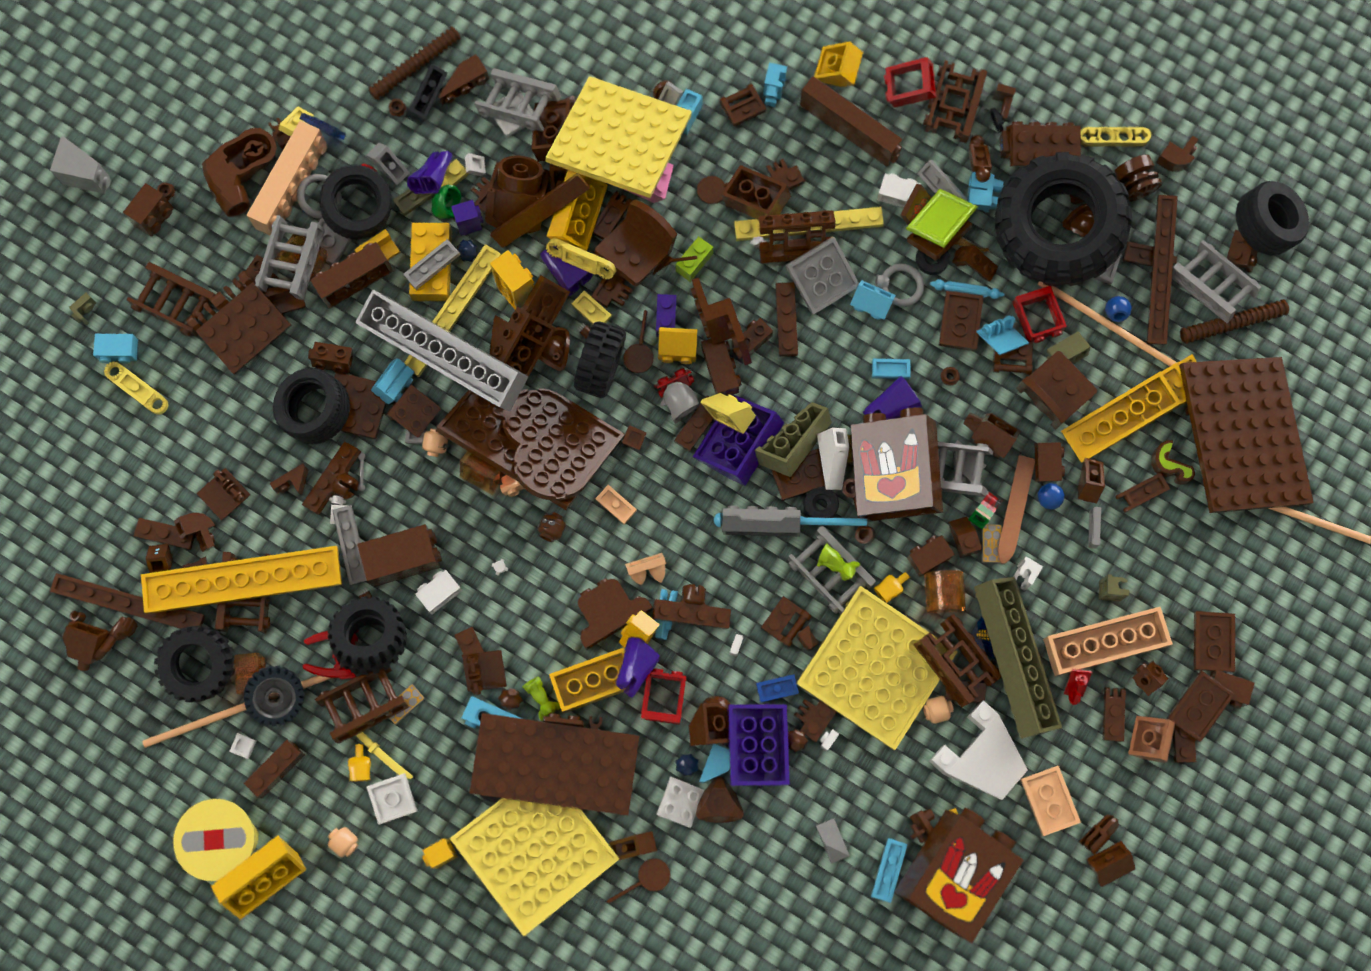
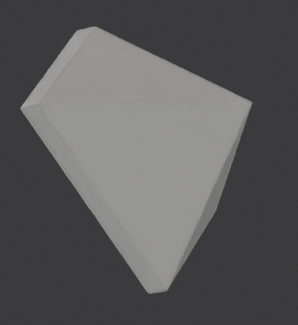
M834 818L816 825L830 863L849 856Z

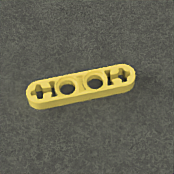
M1086 127L1081 130V145L1145 146L1151 138V132L1144 127ZM1107 133L1110 136V140L1105 141L1100 135ZM1085 134H1088V137H1090V139L1086 140V137L1083 136ZM1119 134H1127L1128 140H1121L1119 138ZM1139 134H1142V136L1145 137L1144 140H1141V137H1138Z

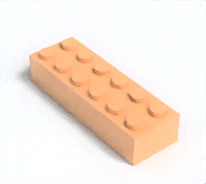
M299 121L246 215L255 229L271 236L272 224L276 216L280 215L284 220L290 216L293 204L298 201L297 190L299 184L311 174L312 170L314 171L317 168L320 156L326 152L327 143L320 129Z
M1161 607L1050 635L1043 639L1055 677L1071 673L1072 669L1083 670L1172 645Z

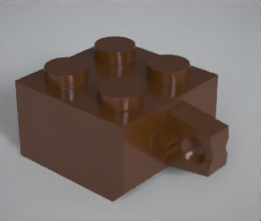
M969 413L963 423L974 432L971 437L974 439V443L988 445L994 452L993 455L998 458L1000 456L1005 458L1021 432L993 413H987L984 418Z

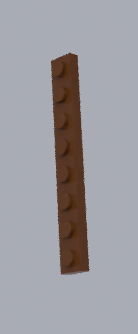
M1157 196L1147 344H1167L1178 196Z
M56 573L49 591L179 629L190 626L202 627L205 618L204 614L186 609L145 614L143 597Z

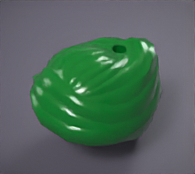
M447 184L440 188L439 193H435L432 199L431 211L436 218H454L451 206L460 204V190L455 185Z

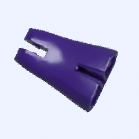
M449 151L433 152L424 165L408 177V188L415 194L439 193L445 173L452 160V153Z
M547 250L540 253L541 259L554 276L558 285L570 291L568 296H572L580 289L578 282L583 286L594 275L566 263L558 257H553Z
M900 376L879 397L863 410V413L866 415L880 410L881 413L886 414V420L900 417V410L922 408V404L907 381Z
M631 637L627 640L623 662L616 680V686L621 690L624 689V693L630 698L637 694L660 657L641 638Z

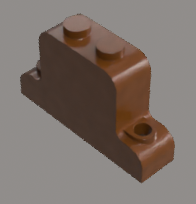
M605 578L597 583L596 588L592 590L588 588L580 593L581 597L578 599V606L589 624L587 628L580 632L581 642L585 649L588 650L623 629L633 614L636 616L641 610L647 614L653 610V607L648 599L641 596L630 600L616 579L607 580Z

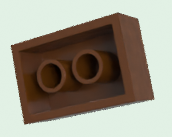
M742 165L738 167L721 194L725 206L759 220V216L780 215L791 197L787 184Z

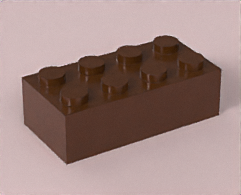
M375 242L365 245L363 250L357 253H351L344 261L332 264L327 271L315 274L314 278L310 281L323 302L330 309L392 273L393 269L379 245Z

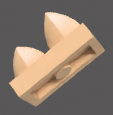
M662 553L625 564L628 574L637 584L643 585L646 579V570H649L656 581L663 582L666 562Z

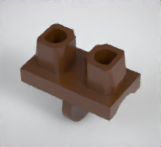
M931 809L921 810L910 816L913 822L911 828L914 831L910 835L911 839L917 837L920 843L926 842L934 829L929 823L935 819Z

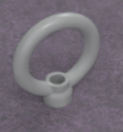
M312 174L304 178L299 184L297 190L299 206L311 217L322 218L321 211L313 210L307 205L304 198L305 190L309 184L316 181L324 182L329 176ZM345 187L335 197L337 210L341 204V192L345 190Z
M908 264L892 265L882 275L876 276L875 286L890 292L888 289L889 277L894 272L905 271L914 277L917 284L914 295L908 299H898L895 297L892 302L893 305L900 307L910 306L916 303L923 294V278L917 269Z

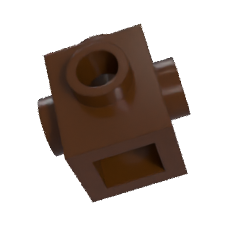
M1154 661L1147 665L1145 662L1135 669L1137 673L1132 677L1136 685L1148 696L1169 679L1163 673L1162 668Z

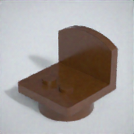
M509 156L500 162H496L487 190L485 222L498 228L546 195L550 171L543 169L542 165L535 159L526 156ZM541 223L524 234L540 231Z
M634 199L629 204L625 220L595 248V255L612 262L616 268V275L626 279L633 286H638L671 254L677 233L657 211L645 203Z
M1061 351L1055 352L1029 377L1024 378L1016 388L1021 394L1025 392L1033 400L1034 405L1052 421L1050 425L1055 430L1097 393V389Z

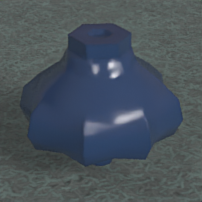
M462 240L457 246V250L460 253L459 257L463 262H472L474 257L477 256V246L473 244L472 240Z
M682 754L675 761L676 771L680 772L683 776H692L699 769V759L693 757L692 754Z

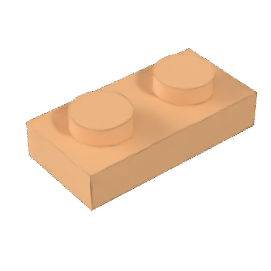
M609 485L595 498L598 503L624 525L637 511L635 507Z

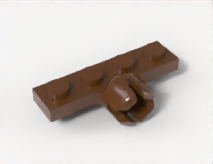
M344 441L302 505L315 514L320 515L329 498L334 494L344 499L354 497L355 494L348 490L351 488L358 491L359 482L350 476L348 472L361 451Z
M687 584L683 586L682 600L680 602L655 599L652 619L729 629L731 609L707 606L705 604V587L701 585L695 587V584Z

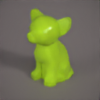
M826 543L820 554L817 566H826L832 571L840 572L842 579L847 581L853 578L856 568L860 566V563L856 561L845 563L841 555Z
M535 677L526 682L522 688L540 704L538 717L543 721V716L547 717L548 714H554L556 710L561 708L558 702L548 700L547 693L542 687L541 679Z

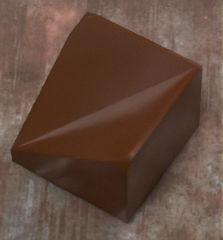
M809 625L797 634L796 638L808 652L819 643L810 631Z

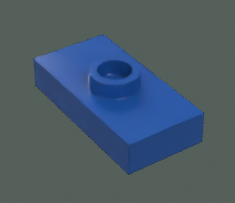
M794 674L756 683L760 703L799 694Z

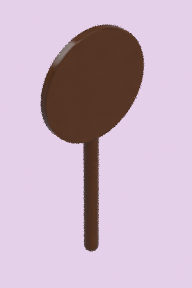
M716 176L705 177L697 186V194L703 202L717 204L723 200L721 194L728 183H724L723 180Z
M647 310L643 314L639 344L631 345L624 353V364L627 369L634 373L647 371L652 366L654 360L651 349L643 345Z
M655 858L645 861L639 868V882L608 899L607 903L615 901L640 885L649 891L663 889L670 880V870L667 864Z

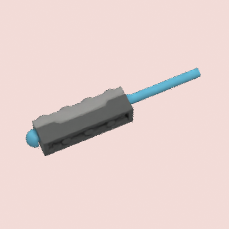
M728 506V508H723V513H717L714 516V524L717 527H721L722 524L723 535L800 537L801 525L867 526V518H810L801 516V511L797 510L796 507H786L785 510H778L777 507L772 506L766 507V509H758L756 506H747V509H739V506Z

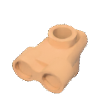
M508 475L501 478L502 485H500V489L504 495L513 497L518 495L520 490L524 489L517 480Z

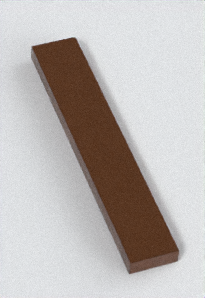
M576 173L493 230L490 236L504 248L590 189L589 184L579 173Z

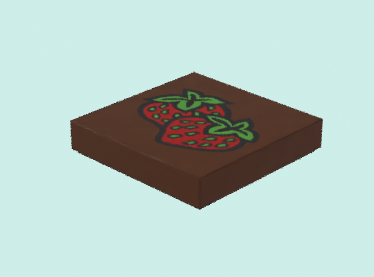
M921 184L915 185L900 214L907 225L910 224L931 199Z

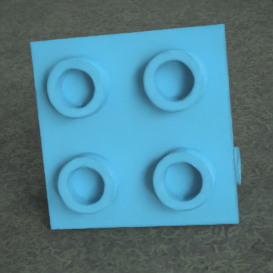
M1010 315L1003 318V320L998 319L990 324H985L982 329L976 331L999 355L1029 344L1013 327L1016 320Z

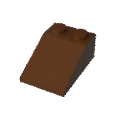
M570 99L547 102L540 115L539 120L544 129L543 131L533 130L532 151L538 162L546 161V156L572 109ZM535 103V105H534V111H535V109H536L538 103Z

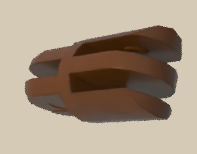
M1111 814L1104 816L1097 825L1095 824L1079 840V843L1095 855L1119 826L1118 819L1114 818Z

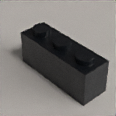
M433 64L430 65L404 117L422 125L448 72Z

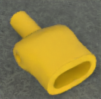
M906 572L898 578L888 575L880 584L874 587V591L882 601L888 603L903 592L901 584L910 577Z
M356 744L355 757L348 759L349 782L370 781L371 759L368 756H363V744Z

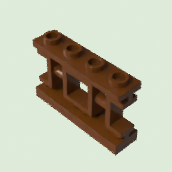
M945 60L944 65L939 66L937 76L940 79L939 82L935 81L936 98L929 101L928 109L931 110L929 115H925L923 125H926L925 132L930 130L932 133H936L938 126L955 130L953 138H960V142L967 144L988 71L980 69V72L976 71L977 69H973L971 76L953 72L955 64H948V61ZM948 71L947 79L956 81L955 86L946 84L944 91H942L941 86L945 72ZM977 79L973 96L969 98L970 90L963 89L962 85L964 83L972 86L973 80ZM947 93L964 97L961 109L944 105ZM936 104H940L938 112L946 113V119L936 117L935 123H931ZM965 111H967L968 114L963 131H960L962 123L953 121V117L963 118Z
M823 210L818 212L759 216L760 235L768 234V242H759L760 262L793 261L831 238L826 237V229H835L834 211ZM821 226L820 230L811 231V227ZM783 229V233L773 234V230ZM806 231L805 239L788 240V232ZM820 237V241L811 242V238ZM783 240V244L773 245V241Z
M953 614L940 623L945 631L944 634L935 639L931 633H928L913 645L962 708L979 696L973 689L975 685L983 680L989 687L1002 676L997 666L988 659L986 652L975 642L973 635L964 628L962 621ZM952 632L959 640L954 646L947 638ZM939 642L947 650L943 655H940L934 647ZM956 649H959L969 662L961 671L949 657ZM976 664L983 671L979 677L971 669ZM964 674L971 681L966 687L959 679Z

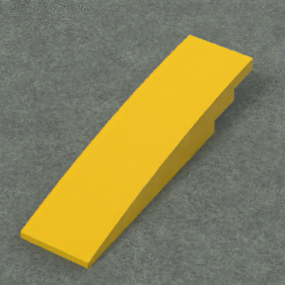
M1191 354L1180 362L1158 372L1063 429L1061 432L1079 461L1083 463L1085 458H1092L1186 403L1179 365L1186 362H1197L1194 356Z

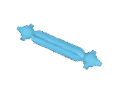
M941 279L930 282V285L939 291L944 289L981 295L984 298L990 296L992 299H998L1005 295L998 288L989 289L986 286L954 281L944 282Z

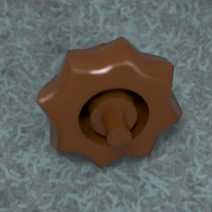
M512 688L502 690L501 695L498 697L501 707L508 710L518 709L523 701L519 691Z
M797 729L788 731V749L794 752L805 749V744L808 742L805 732L798 731Z

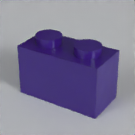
M473 200L451 206L461 236L482 230L481 223H484L479 205L475 206Z
M657 294L656 337H659V327L675 328L676 295Z

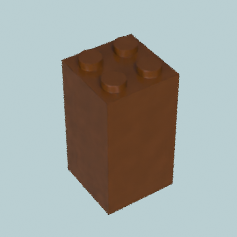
M424 524L358 543L357 546L367 582L376 587L441 568L439 562H442L440 551L434 545L437 543V539L432 528L429 529Z

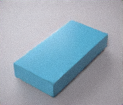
M872 359V378L897 379L902 376L904 379H910V359Z

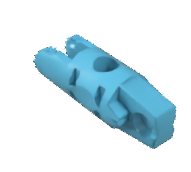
M661 589L659 599L667 600V590ZM671 591L669 601L677 602L678 591ZM655 620L660 624L656 630L655 637L667 640L668 632L671 630L673 623Z

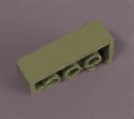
M813 402L810 403L794 417V421L790 424H785L781 427L782 431L776 436L772 435L768 438L764 446H759L755 449L759 465L791 477L818 442L817 434L826 431L832 423L828 408Z

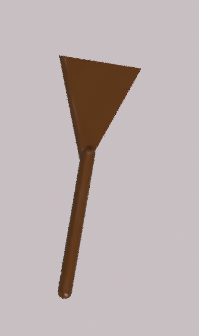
M669 255L654 269L653 274L655 275L672 262L696 260L697 256L672 258Z

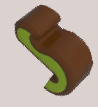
M1166 440L1154 450L1151 465L1157 474L1161 472L1163 477L1175 475L1176 479L1174 482L1176 484H1187L1195 477V470L1193 466L1168 458L1173 440Z

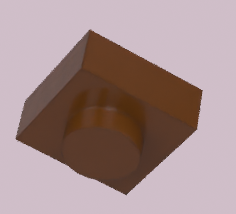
M629 425L621 443L639 451L646 432Z

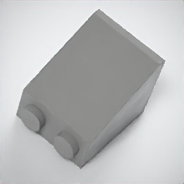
M61 136L50 169L53 175L62 185L105 194L106 189L109 188L111 183L107 172L96 160Z

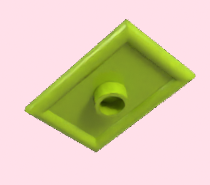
M939 188L906 227V230L945 248L978 206Z

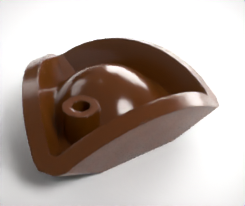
M1083 204L1073 210L1062 224L1065 229L1085 237L1095 221L1091 209L1087 204Z
M556 327L539 357L540 361L558 371L565 369L568 359L570 336L567 329Z
M716 777L709 784L696 810L698 819L712 823L733 822L742 819L744 815L736 793L723 777Z

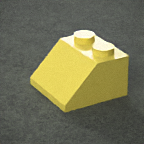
M719 393L702 399L700 402L716 421L742 434L745 433L756 416L751 410L752 406L745 401L740 403L730 394L726 396Z

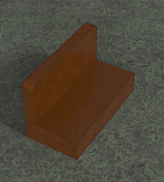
M273 287L263 292L282 314L306 307L304 300L297 299L289 293L290 289Z
M1122 841L1086 859L1088 865L1096 874L1101 887L1135 870L1132 853Z

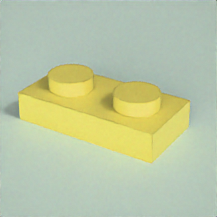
M297 107L280 123L278 130L291 136L299 121L310 124L313 121L314 115Z
M457 159L450 163L441 188L447 184L456 186L469 175Z
M585 291L571 303L572 307L592 324L598 321L607 323L612 317L605 308Z

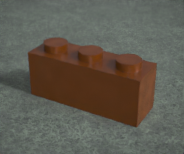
M711 339L701 341V349L715 393H722L726 396L739 393V386H742L740 376L735 375L734 369H736L734 358H730L728 353L731 352L729 342L722 341L713 344Z
M286 740L243 784L256 797L264 798L305 754L292 741Z

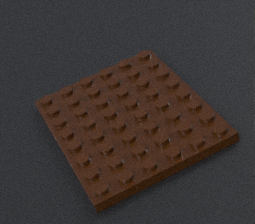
M1282 357L1186 362L1180 364L1179 367L1209 513L1300 506L1314 503Z

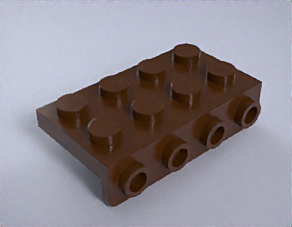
M1022 121L1012 122V125L1006 127V131L1010 130V166L1025 167L1030 163V160L1042 155L1045 157L1053 156L1056 152H1069L1070 155L1081 156V126H1074V123L1057 125V122H1048L1046 125H1040V122H1029V125H1025Z

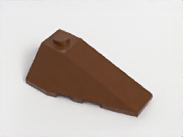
M704 703L699 705L689 724L690 746L729 743L727 707L720 703Z

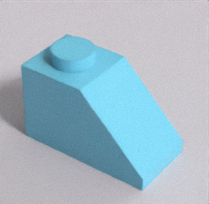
M713 744L701 775L700 783H705L729 772V749Z

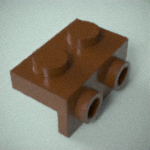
M1235 230L1227 259L1236 267L1246 268L1247 272L1252 273L1253 267L1257 265L1258 251L1253 249L1244 240L1239 230Z

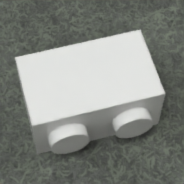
M885 173L877 200L904 208L915 185L920 183L913 179L899 178L896 174Z
M445 570L444 572L439 571L436 573L430 583L422 584L417 589L418 592L415 595L432 615L462 592V589Z

